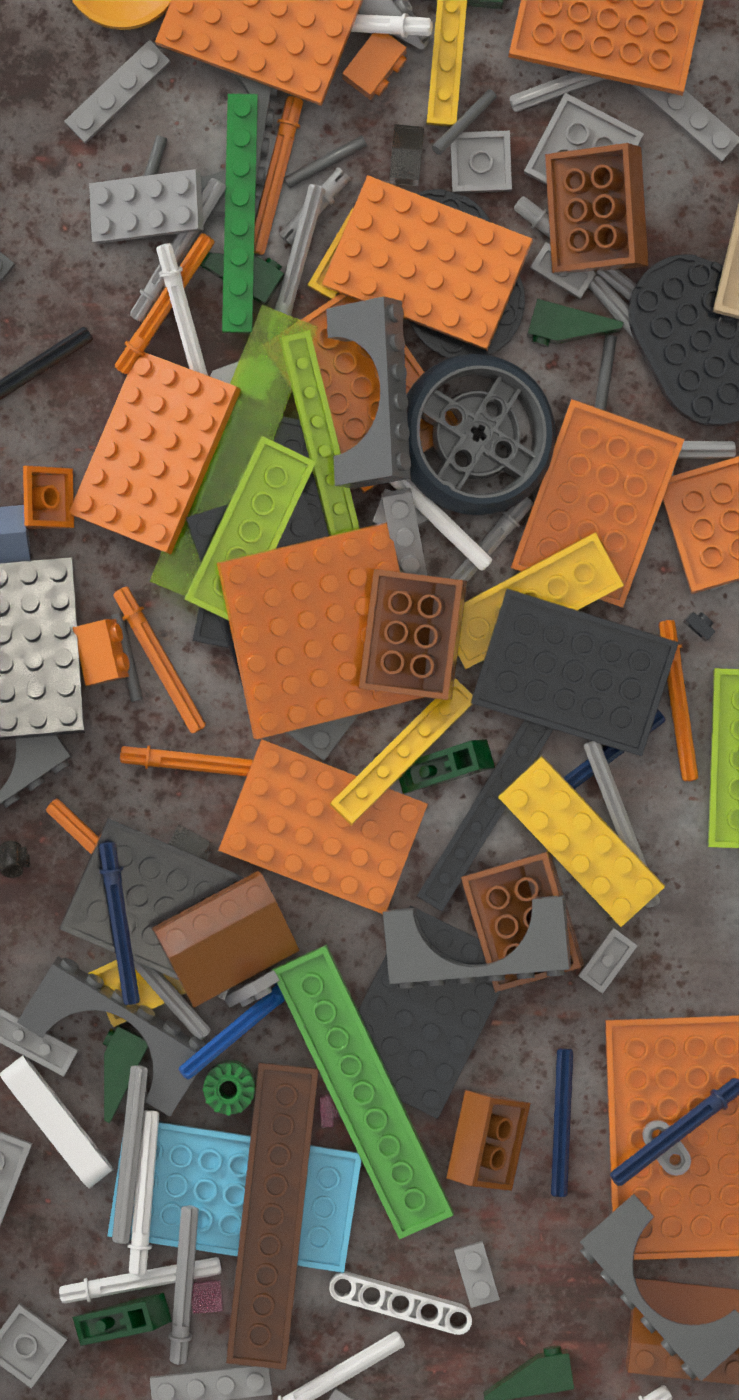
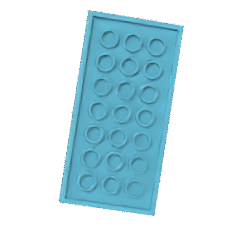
M159 1122L149 1243L178 1247L181 1208L193 1205L199 1209L196 1250L238 1256L250 1135ZM310 1145L297 1266L344 1273L361 1166V1158L358 1152ZM121 1151L107 1235L108 1237H112Z

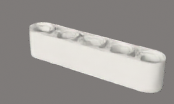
M22 1055L0 1073L8 1088L86 1187L90 1189L113 1171L111 1164L26 1056Z
M344 1271V1273L336 1272L330 1280L329 1290L331 1296L343 1303L457 1335L466 1333L472 1325L470 1310L460 1303L348 1271ZM340 1279H346L351 1283L352 1287L349 1292L343 1294L336 1291L335 1283ZM370 1287H374L380 1292L379 1299L373 1302L367 1301L363 1296L364 1291ZM396 1296H405L409 1300V1304L405 1309L398 1310L394 1308L392 1301ZM426 1304H433L438 1308V1312L434 1317L426 1318L421 1314L422 1307ZM455 1312H462L467 1317L466 1322L461 1326H454L450 1322L451 1315Z

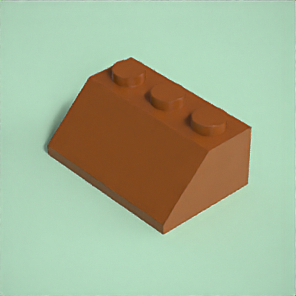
M465 1090L446 1178L473 1187L512 1191L531 1103L488 1093Z

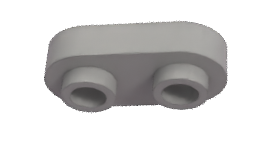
M662 1120L649 1122L644 1127L642 1133L644 1143L647 1145L653 1140L652 1133L654 1130L659 1129L664 1132L670 1126ZM679 1141L658 1157L657 1161L668 1174L677 1176L684 1174L689 1169L691 1157L682 1142ZM673 1154L680 1156V1162L676 1165L671 1164L669 1161L670 1156Z

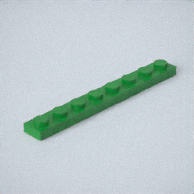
M228 94L222 333L252 334L258 94Z

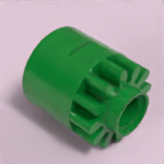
M225 1060L212 1067L203 1085L206 1103L216 1113L219 1112L227 1116L241 1113L247 1108L256 1091V1080L253 1072L247 1065L236 1060ZM225 1081L235 1083L237 1092L232 1095L226 1094L222 1090V1083Z

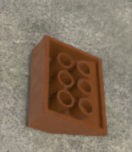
M630 143L545 154L552 273L620 270L648 266L641 147Z
M374 569L359 688L451 700L467 581Z
M549 851L461 877L486 964L506 957L521 943L530 925L532 899L535 897L564 895L552 854ZM566 904L572 965L570 969L565 970V972L581 968L585 964ZM546 971L535 972L534 978L517 979V974L505 975V980L492 981L495 992L550 976H547Z
M258 871L152 927L193 1007L204 1003L300 951L263 875Z
M635 1278L638 1289L648 1305L663 1317L674 1322L689 1325L706 1324L723 1318L734 1309L739 1312V1289ZM635 1307L631 1311L625 1366L628 1373L692 1380L681 1368V1365L685 1362L677 1353L672 1357L661 1345L664 1338L657 1330L651 1333L640 1321L644 1315ZM739 1348L702 1381L739 1385Z

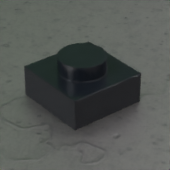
M692 612L683 621L704 641L709 640L716 632L711 627L714 624L713 621L702 612L698 615Z

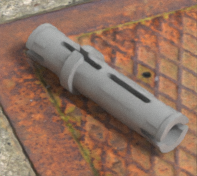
M339 167L322 185L325 188L318 216L329 204L333 205L337 194L352 180ZM302 209L278 233L291 246L294 242Z

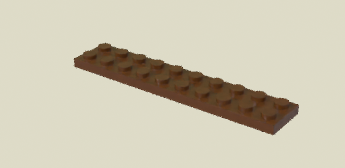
M259 1062L226 1358V1363L286 1370L318 1068Z

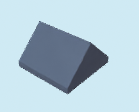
M24 505L0 507V564L31 561L29 529L24 526Z

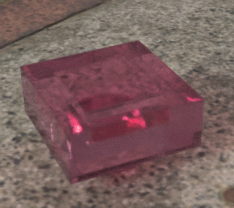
M320 1095L322 1128L334 1127V1119H339L334 1101L332 1102L331 1095Z
M221 1280L193 1282V1314L223 1311Z

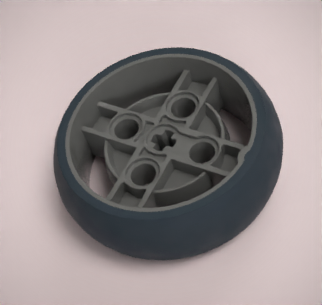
M467 354L456 356L428 369L408 391L406 396L408 399L407 416L410 431L411 481L434 503L462 514H493L520 503L540 484L553 456L556 441L555 421L551 406L544 392L536 381L520 367L490 355ZM480 376L492 379L486 391L470 390L449 398L437 390L445 383L459 377ZM516 398L524 407L530 422L532 434L531 451L519 443V423L511 408ZM487 402L496 405L498 409L496 417H491L487 414L485 408ZM447 411H452L456 414L458 421L455 426H451L446 422L445 414ZM421 418L433 426L434 448L439 459L442 461L436 472L430 467L422 450L420 441ZM470 430H480L478 436L481 439L474 441L472 439L474 434ZM497 443L503 444L506 447L507 455L505 458H500L496 455L495 447ZM457 452H461L466 456L467 464L465 467H460L456 464L455 454ZM501 471L515 479L506 487L491 493L474 494L460 490L467 478H489Z

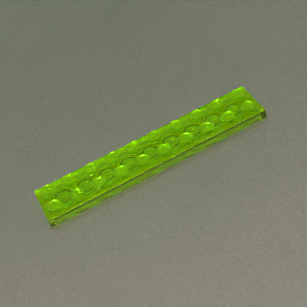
M265 305L261 306L230 382L231 385L240 388L241 392L187 517L229 504L260 437L264 436L273 440L292 394V387L279 337L310 330L313 341L318 330L317 326ZM186 521L172 554L161 552L150 582L186 596L200 566Z

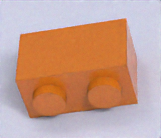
M372 33L343 71L342 79L369 100L375 94L381 96L390 83L387 81V78L393 71L398 73L407 61L405 57L407 47L389 34Z
M104 619L73 627V632L78 638L79 658L86 686L129 677L130 663L128 656L123 652L121 644L123 632L116 619Z

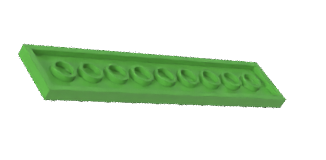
M327 944L273 968L272 971H275L280 980L277 984L398 1238L402 1239L453 1216L454 1211Z

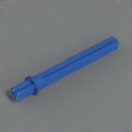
M277 982L271 989V993L262 997L179 1067V1071L185 1079L189 1080L261 1019L285 1001Z

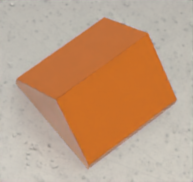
M23 466L24 526L28 529L74 528V516L69 514L74 501L73 469Z

